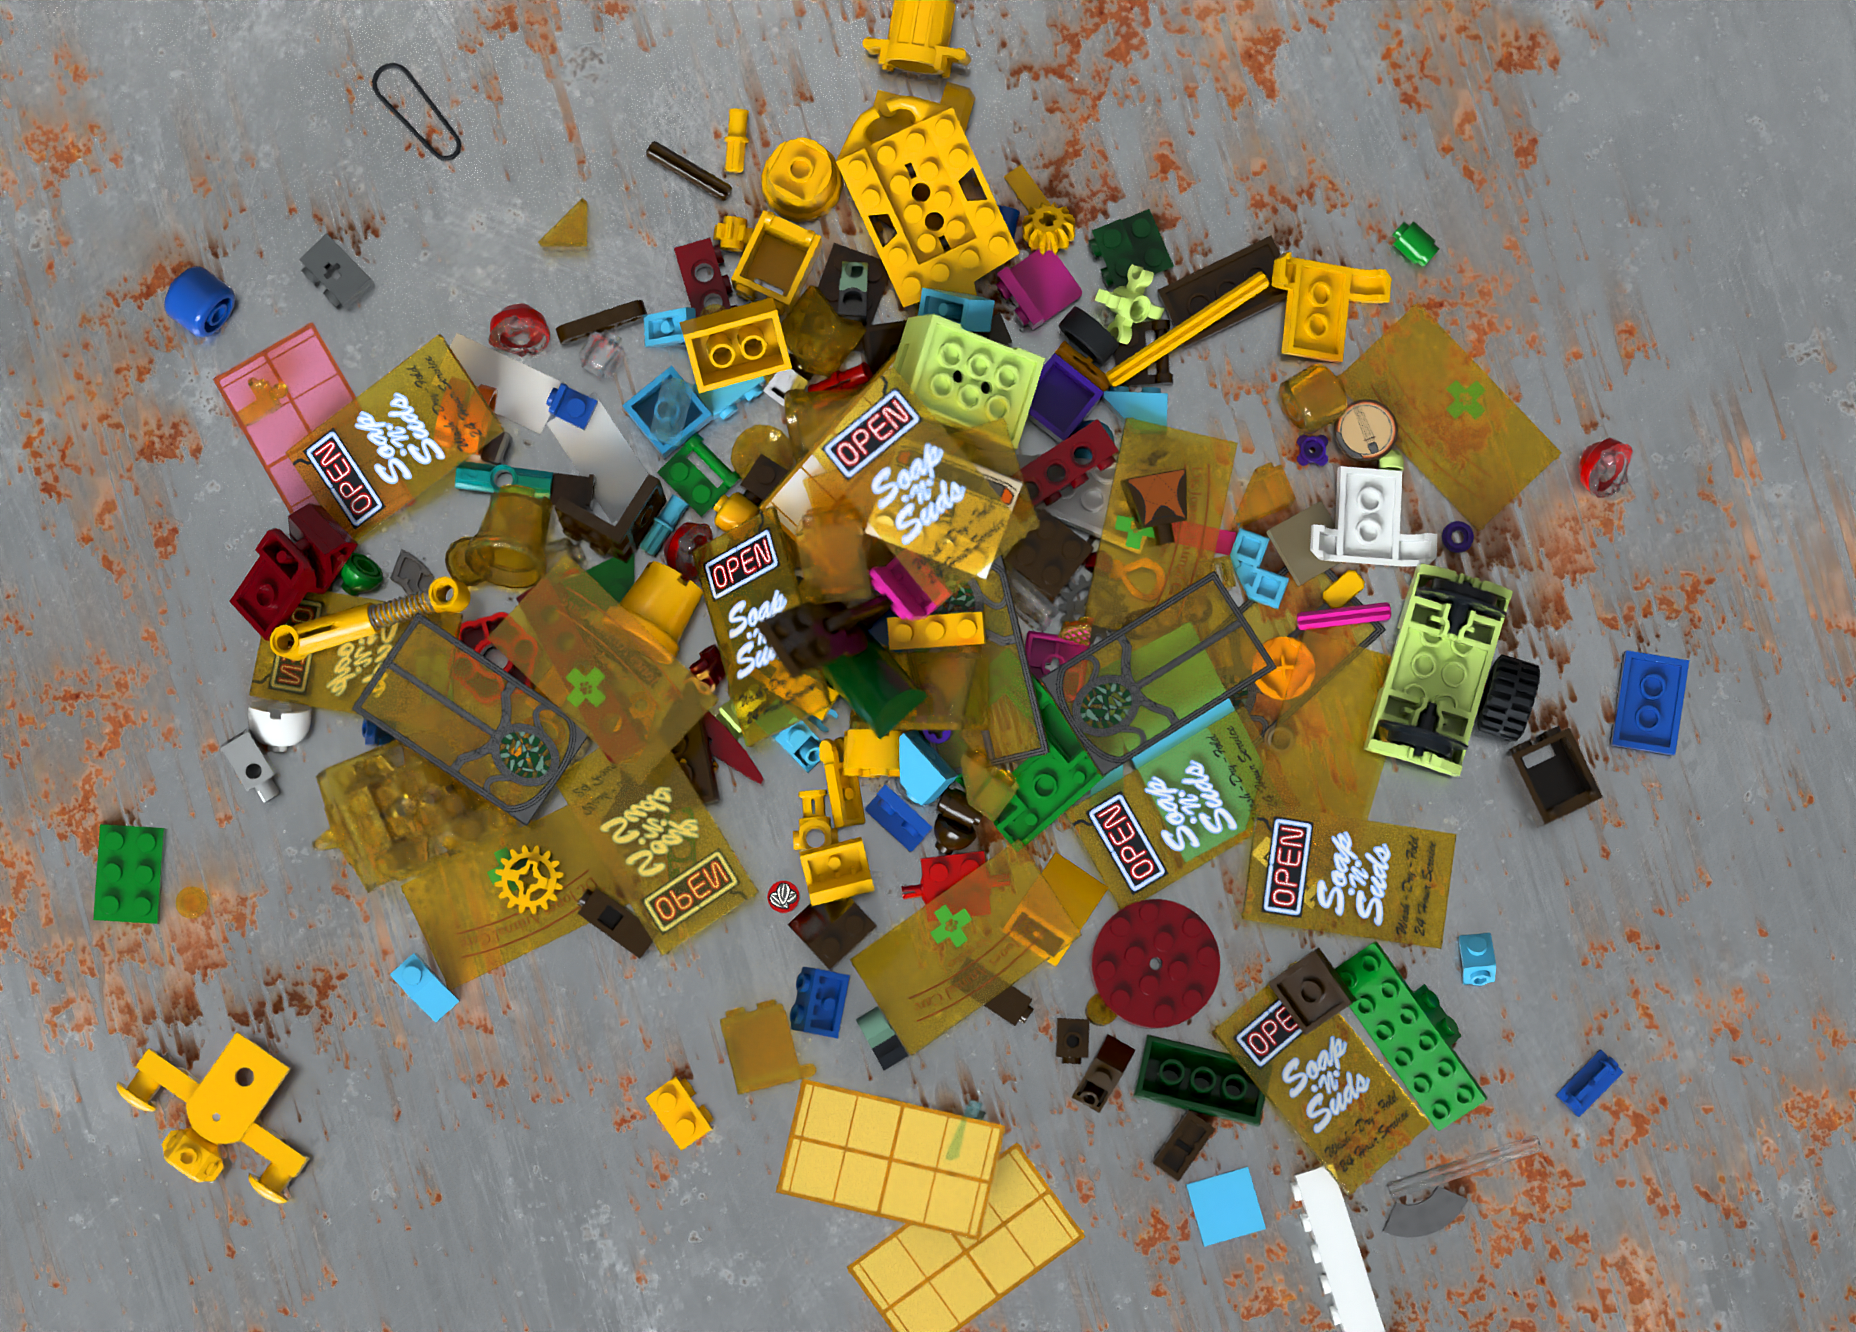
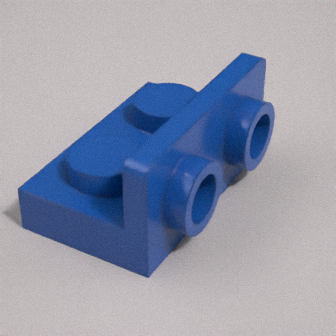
M886 784L865 808L870 816L909 851H913L933 829L930 824Z
M802 967V971L796 980V1002L790 1011L791 1030L838 1038L850 975Z

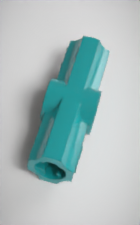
M458 461L455 488L496 493L501 496L512 495L550 500L554 473L515 468L505 464L490 465ZM510 473L513 476L512 484L507 488H499L496 485V479L499 474Z

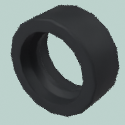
M1074 306L1059 323L1060 330L1067 338L1100 364H1104L1119 347V343L1108 330L1078 307Z

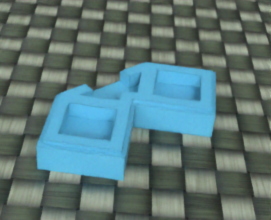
M1240 528L1229 560L1247 598L1279 609L1289 578L1260 568L1270 538Z

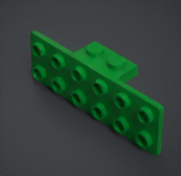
M1378 942L1371 943L1335 968L1357 999L1349 1005L1438 1131L1487 1100L1486 1094L1451 1046L1462 1036L1458 1031L1456 1022L1447 1016L1440 1006L1437 995L1429 990L1425 984L1412 992Z

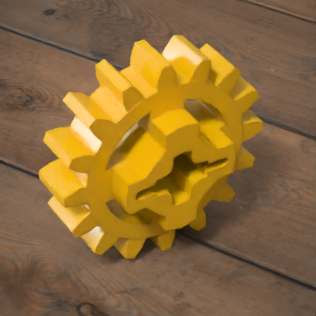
M522 845V853L520 854L511 849L510 854L512 858L510 860L501 858L500 860L505 865L504 869L495 870L496 874L502 876L501 881L494 883L495 887H503L504 891L500 893L499 898L505 899L508 897L510 900L507 907L510 909L518 904L519 913L521 914L525 912L526 907H530L532 914H537V906L539 905L548 910L547 901L549 899L556 902L559 900L554 894L555 890L564 889V886L557 883V879L564 877V873L556 872L555 870L561 863L559 860L549 861L552 855L550 851L545 852L543 856L540 855V846L537 845L534 847L533 852H529L527 845ZM528 858L526 866L518 871L512 869L517 862ZM541 861L547 866L551 879L543 877L540 872ZM530 871H533V876L538 879L537 884H531L529 889H526V883L521 881L523 875L527 876ZM508 880L515 882L520 890L519 898L510 890ZM540 889L548 890L541 898L531 901L533 893Z

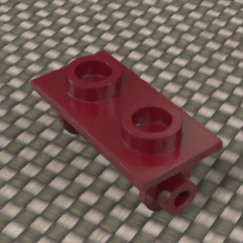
M729 642L719 647L713 644L699 653V660L689 667L691 671L683 680L684 684L693 680L700 693H713L720 683L719 681L723 679L731 668L730 660L725 654L730 645Z

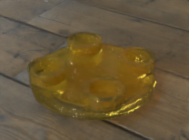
M757 424L746 429L737 437L732 447L731 463L734 470L742 477V480H744L761 453L789 472L794 464V450L790 439L781 430L770 425Z

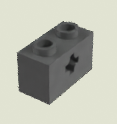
M327 233L299 259L305 266L301 272L313 284L318 280L326 288L323 294L335 307L341 303L347 309L374 284L371 278ZM331 267L338 270L341 275L337 280L334 277H330L328 270Z

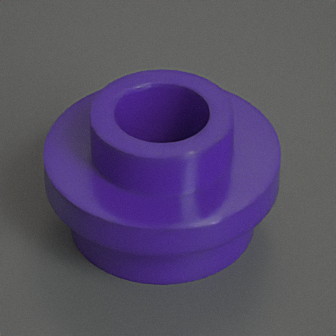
M1462 521L1449 523L1442 532L1443 545L1453 553H1462L1468 550L1474 540L1471 527ZM1453 532H1460L1463 535L1461 543H1455L1452 540Z

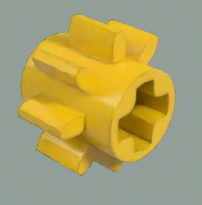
M724 216L723 223L715 225L713 240L720 241L721 250L743 252L744 245L747 246L754 229L746 228L747 219Z

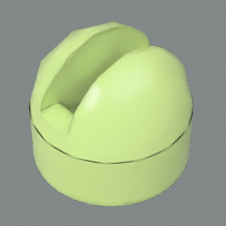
M1392 449L1386 456L1379 459L1378 469L1404 471V459L1400 451Z

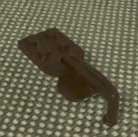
M885 593L847 609L840 600L828 597L817 603H802L763 619L756 627L794 680L833 663L842 654L852 657L863 652L868 646V640L858 622L860 621L863 627L870 630L872 624L892 608L893 601Z

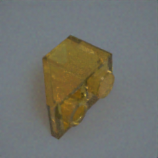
M967 748L960 758L967 802L991 821L995 822L1020 785L1015 782L1017 780L1016 777L1003 768L998 770L989 764L990 759L984 753L977 749L971 751Z

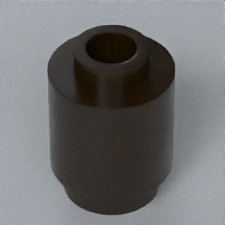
M946 788L936 807V811L943 813L942 817L967 829H970L972 824L979 825L986 809L981 807L983 800L957 788L953 790Z

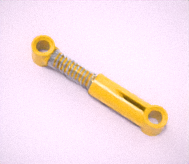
M439 577L424 592L420 590L419 593L414 592V595H404L403 598L399 597L398 600L394 598L393 601L389 600L388 603L384 601L383 604L378 603L377 606L370 602L297 625H281L271 633L270 647L276 655L299 661L306 658L308 654L380 633L381 628L401 623V621L411 620L417 612L423 616L432 612L441 613L449 611L459 613L469 605L471 593L464 583L449 577ZM453 588V596L447 602L446 594L449 589ZM291 637H294V644L288 649V641Z

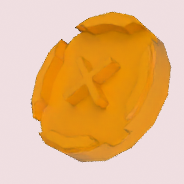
M1286 636L1275 637L1262 644L1277 668L1254 682L1261 692L1273 699L1288 700L1298 697L1306 691L1315 673L1313 655L1307 646L1293 637ZM1258 650L1252 659V675L1267 666Z

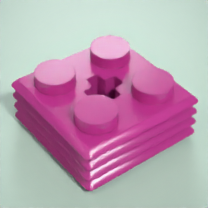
M1028 631L1025 653L1029 669L1043 684L1040 678L1050 672V670L1045 669V664H1051L1052 659H1057L1058 665L1061 666L1090 648V640L1082 641L1083 639L1079 638L1081 641L1078 643L1075 640L1078 638L1074 637L1067 639L1063 636V639H1061V635ZM1082 660L1065 672L1063 691L1065 700L1068 703L1074 702L1077 693L1084 686L1088 660Z

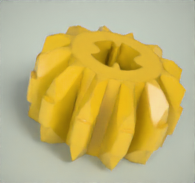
M1055 201L1051 206H1046L1041 202L1039 209L1030 207L1028 215L1024 216L1022 221L1023 239L1029 243L1031 251L1040 248L1042 255L1047 251H1052L1056 255L1058 248L1067 250L1069 242L1074 241L1075 219L1073 215L1069 214L1066 206L1058 208Z

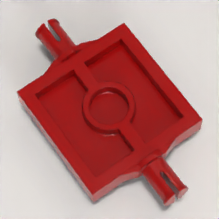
M984 850L920 858L922 867L920 884L901 887L902 892L915 891L902 893L903 900L922 897L927 907L928 922H935L939 920L934 912L945 904L953 916L964 908L970 917L991 915L990 896L992 888L1011 886L1010 880L998 881L1010 879L1009 873L990 875L986 867Z

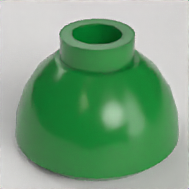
M352 553L341 569V577L343 579L341 587L346 593L353 596L358 595L359 592L373 590L383 581L380 567L373 560L359 553Z

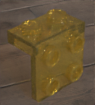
M810 285L805 290L791 312L788 313L781 323L785 343L805 372L831 377L833 372L839 370L842 363L867 331L861 322L839 317L820 289L813 285Z

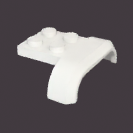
M1340 466L1337 470L1335 529L1325 528V525H1311L1310 551L1318 559L1325 561L1416 567L1421 563L1429 565L1436 559L1438 534H1400L1402 471Z

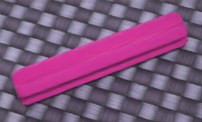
M1384 602L1300 612L1297 614V626L1299 630L1389 620L1391 618V607L1389 603Z

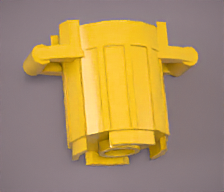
M894 0L887 40L866 37L862 42L863 47L870 54H879L877 64H881L882 69L889 72H894L895 68L917 74H942V78H949L952 64L966 66L971 62V57L964 48L955 49L949 47L956 9L955 0Z

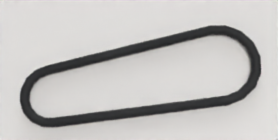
M388 63L379 67L372 79V87L376 96L436 158L444 161L455 158L461 149L459 136L409 70L397 63ZM394 67L406 74L454 137L457 146L453 154L443 156L436 152L384 98L377 88V79L383 70Z

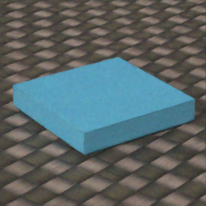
M1248 1167L1186 1184L1204 1247L1266 1229Z

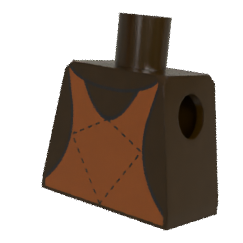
M1186 468L1121 480V487L1137 529L1153 527L1156 546L1175 542L1172 523L1187 520Z

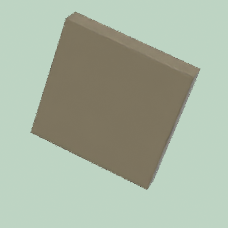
M1322 501L1266 531L1298 587L1342 563L1320 560L1310 551L1311 525H1325V528L1335 529V523Z

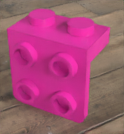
M1040 248L1011 269L1008 266L997 273L996 277L998 283L995 286L1005 300L1011 299L1016 306V309L1013 311L1023 326L1028 324L1032 330L1045 323L1082 296V289L1058 255H1055L1052 251H1047L1042 255Z
M905 548L888 565L873 567L869 571L873 578L871 584L880 594L884 595L886 593L893 601L891 607L900 618H907L910 621L926 619L953 592L940 577L936 576V572L927 562L925 566L921 563L920 570L917 567V560L913 565V560L918 558L920 567L921 554ZM933 572H934V577H933L932 582L935 580V578H936V582H935L934 584H931V577H932Z

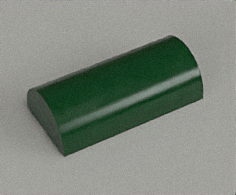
M859 621L858 625L868 640L867 648L852 657L842 654L833 663L817 670L875 735L882 739L923 702L928 695Z
M1147 1034L1137 1071L1133 1097L1259 1127L1273 1064L1268 1063L1259 1070L1249 1058Z

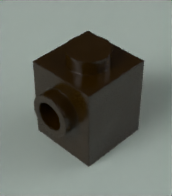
M1057 1018L1055 1057H1062V1063L1081 1064V1058H1088L1090 1019Z

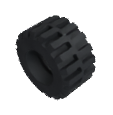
M1503 654L1496 659L1480 704L1477 718L1478 731L1515 742L1522 736L1527 726L1539 686V665Z

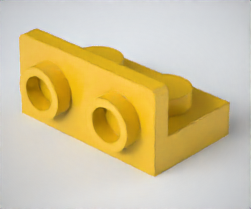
M675 1076L645 1097V1099L682 1151L713 1129L710 1123L714 1118L704 1104L700 1107L697 1106L692 1098L696 1092L688 1080L684 1078L680 1081L678 1076Z

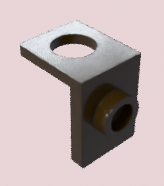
M554 473L550 504L556 505L560 497H563L583 509L593 510L597 478L593 474L585 477Z

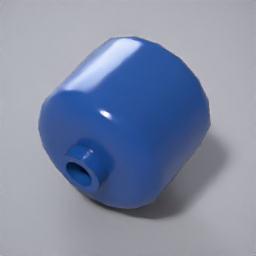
M194 266L188 268L173 280L165 297L164 308L170 318L198 337H206L220 329L230 316L235 304V293L228 284L207 269Z

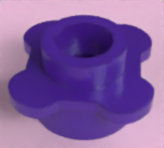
M1305 434L1299 436L1297 439V445L1299 446L1297 462L1301 466H1306L1308 463H1317L1319 466H1324L1328 462V456L1326 455L1327 437L1324 435L1308 437ZM1311 447L1315 448V453L1309 451Z

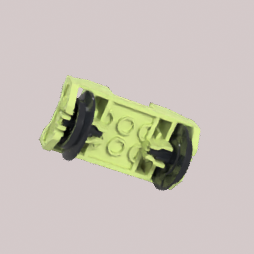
M1422 563L1416 566L1397 628L1400 630L1385 682L1378 691L1371 715L1364 750L1405 760L1454 777L1460 776L1466 750L1469 747L1468 742L1503 621L1507 615L1506 611L1512 597V590L1486 580L1483 582L1479 581V578H1471L1463 573H1460L1458 576L1455 571ZM1429 580H1432L1431 587H1423ZM1417 593H1418L1419 595H1421V596H1423V597H1425V598H1421V597H1418V596H1416V595H1417ZM1378 725L1389 731L1386 740L1391 743L1381 741Z

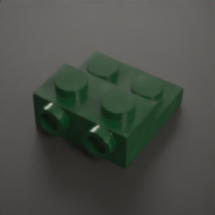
M1150 209L1123 220L1118 219L1091 231L1092 239L1088 240V244L1095 258L1100 256L1104 268L1100 269L1107 287L1112 285L1114 290L1119 286L1127 287V274L1132 264L1143 267V270L1153 272L1154 276L1174 268Z

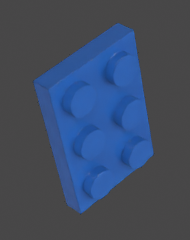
M1625 651L1611 746L1675 755L1690 660Z

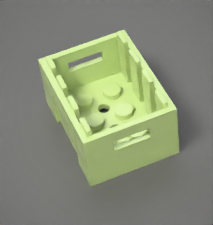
M935 314L908 317L889 376L886 394L894 387H897L922 417L923 420L919 424L989 451L1013 450L1018 448L1045 358L1021 348H1010L962 329L960 324ZM955 371H959L962 374V380L959 383L953 379ZM983 382H987L990 385V391L987 394L981 390Z

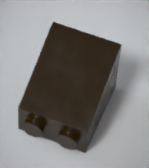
M851 897L812 906L810 903L788 924L830 971L838 966L878 928Z

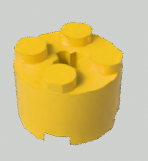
M871 729L845 731L843 775L861 776L863 778H880V776L900 778L899 737L905 731L890 730L882 739H879Z

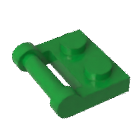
M696 433L657 474L703 518L716 505L719 499L724 494L726 495L742 477L736 471L732 472L703 443L704 439ZM693 451L724 481L718 488L687 458Z

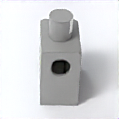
M249 728L222 744L220 747L247 791L255 788L263 803L280 793L271 778L277 771L263 746L254 738ZM252 763L258 764L261 773L252 774L248 765Z

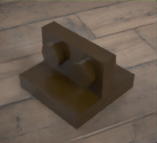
M1319 947L1268 983L1305 1036L1357 1000Z

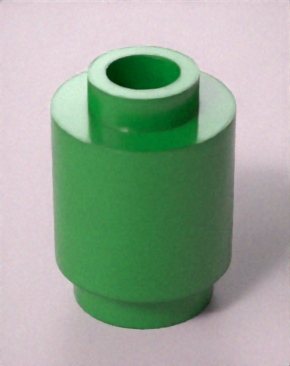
M1404 221L1392 234L1396 239L1392 245L1412 263H1418L1422 267L1440 249L1434 244L1436 240L1415 221H1412L1409 225Z

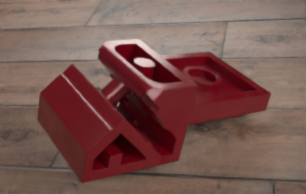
M309 503L288 516L290 539L281 529L272 528L266 532L255 549L260 555L229 601L265 641H270L271 633L275 628L287 623L307 592L325 594L358 545L320 505Z

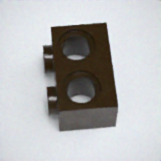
M1187 1110L1151 1163L1179 1182L1213 1134L1215 1128L1190 1110Z

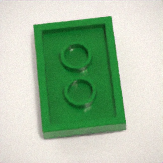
M100 824L93 920L159 924L166 828Z

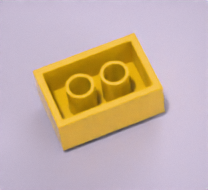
M773 297L680 322L699 393L792 368Z

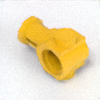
M827 790L798 792V797L802 798L803 817L798 819L799 830L793 831L794 850L814 849V847L809 846L807 843V835L813 830H819L825 835V841L820 847L839 842L838 828H831L830 817L825 816L824 796L827 795ZM812 800L815 801V814L812 812Z

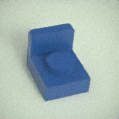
M561 383L558 389L555 387L552 389L546 405L550 406L548 410L550 415L584 431L598 404L597 400L569 388L564 383Z

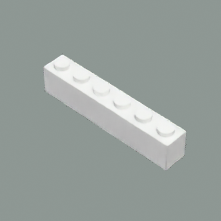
M1329 1163L1294 1174L1295 1182L1290 1183L1295 1201H1302L1305 1213H1301L1300 1218L1305 1232L1311 1231L1314 1244L1309 1246L1314 1262H1321L1324 1274L1320 1275L1319 1278L1324 1293H1330L1334 1303L1333 1306L1329 1307L1334 1325L1340 1324L1342 1332H1385L1333 1164Z

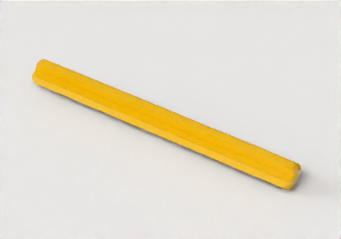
M1262 271L1248 278L1106 373L1108 382L1113 387L1124 383L1266 289L1270 284L1268 278Z

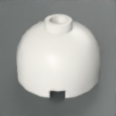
M279 699L251 701L247 711L248 727L258 742L268 745V750L274 752L287 751V746L296 745L307 735L311 724L310 705L295 700H289L290 705L278 703Z

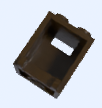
M1043 508L1003 560L1004 566L1010 573L1053 605L1066 589L1069 582L1074 579L1092 555L1094 550L1092 544L1096 538L1091 535L1085 541Z
M1559 726L1538 735L1540 742L1532 744L1529 739L1510 748L1511 755L1504 758L1537 828L1603 798L1570 728L1561 731ZM1550 744L1555 756L1527 769L1522 757Z

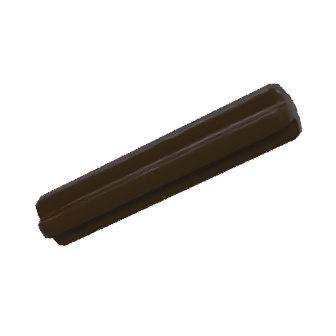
M653 141L646 151L648 158L721 201H725L732 191L730 184L657 141Z

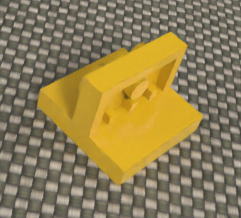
M862 837L799 852L812 906L875 891Z

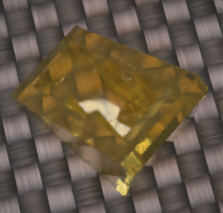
M584 198L538 241L540 248L544 252L589 251V205Z

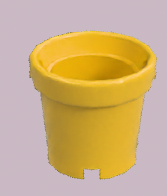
M805 137L781 143L766 160L761 174L762 194L768 206L780 217L794 222L815 221L828 214L838 202L843 188L842 174L834 155L821 144Z
M649 561L642 574L618 606H610L606 613L623 626L657 662L670 665L674 662L680 650L678 642L704 593L691 580L687 584L680 578L681 573L657 561H652V563ZM606 615L602 618L603 626L609 629L613 636L615 635L624 644L630 645L632 649L638 650L651 659L641 646Z

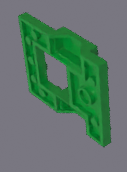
M1008 647L976 675L984 712L1004 694H1007L1036 728L1020 659ZM1031 671L1030 674L1049 753L1028 758L1004 780L999 777L992 767L958 774V777L955 779L972 796L983 800L981 806L986 809L985 811L995 827L1017 852H1020L1105 777L1098 770L1048 690ZM968 682L947 701L954 724L953 735L943 743H936L939 755L952 769L986 761L983 757L980 758L960 735L962 731L978 718L970 683ZM933 715L935 720V726L932 727L933 732L937 733L939 738H941L942 732L947 730L946 725L939 724L937 715ZM920 725L918 728H916V730L929 743L928 739L925 737L923 733L922 726ZM1083 732L1086 735V737L1095 745V741L1088 734Z

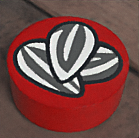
M779 881L770 887L767 895L768 903L779 913H789L798 906L800 893L791 882Z

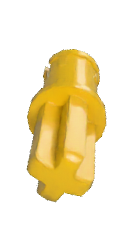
M729 109L728 136L724 137V141L727 142L725 170L731 173H741L744 169L745 146L749 143V139L746 138L749 111L745 109Z

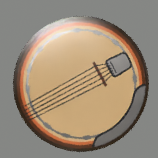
M1362 399L1348 404L1341 410L1335 422L1334 435L1337 445L1345 455L1357 461L1372 462L1383 458L1392 450L1398 436V425L1394 414L1387 406L1375 400Z

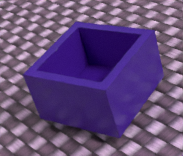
M1054 353L1042 368L1027 418L1058 443H1061L1074 434L1101 401L1104 392Z

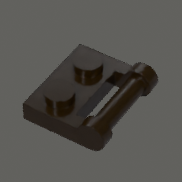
M1170 320L1133 322L1130 342L1128 344L1118 342L1119 347L1114 352L1115 366L1146 347L1145 333L1155 332L1156 340L1167 333V331H1170ZM1169 353L1156 361L1157 374L1148 375L1146 367L1119 386L1138 387L1173 384V373H1170Z

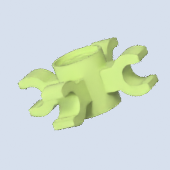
M1133 264L1128 270L1127 287L1119 286L1113 292L1099 288L1095 301L1104 303L1113 313H1116L1114 321L1109 324L1107 330L1117 339V342L1128 344L1131 340V326L1133 322L1140 323L1147 317L1161 320L1165 309L1154 305L1147 296L1143 295L1145 288L1151 284L1154 273L1143 270V267Z

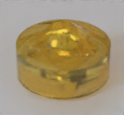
M1098 994L1092 996L1086 1003V1017L1096 1026H1106L1117 1017L1105 1007Z

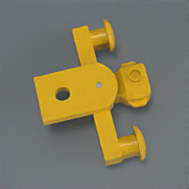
M236 1032L203 1081L184 1068H176L157 1055L156 1051L152 1048L147 1049L136 1065L139 1071L128 1086L117 1081L116 1087L119 1094L129 1104L143 1111L151 1112L157 1109L150 1101L161 1085L186 1102L187 1114L192 1127L182 1130H171L162 1142L164 1159L183 1174L196 1182L215 1181L224 1169L221 1145L242 1141L271 1161L260 1178L249 1173L248 1179L251 1186L261 1196L272 1202L287 1203L289 1201L282 1192L291 1179L299 1175L310 1158L302 1156L283 1142L285 1138L256 1119L291 1070L290 1067L241 1033ZM244 1067L251 1069L254 1074L253 1082L246 1087L240 1085L236 1078L238 1071Z

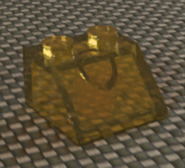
M1272 462L1254 469L1255 472L1252 473L1253 476L1245 488L1231 522L1233 530L1287 509L1296 501L1282 464L1274 467Z

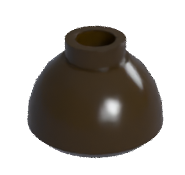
M943 813L938 814L934 824V834L937 839L935 847L940 852L951 855L955 850H962L968 847L976 839L977 835L973 826L967 829L942 817Z

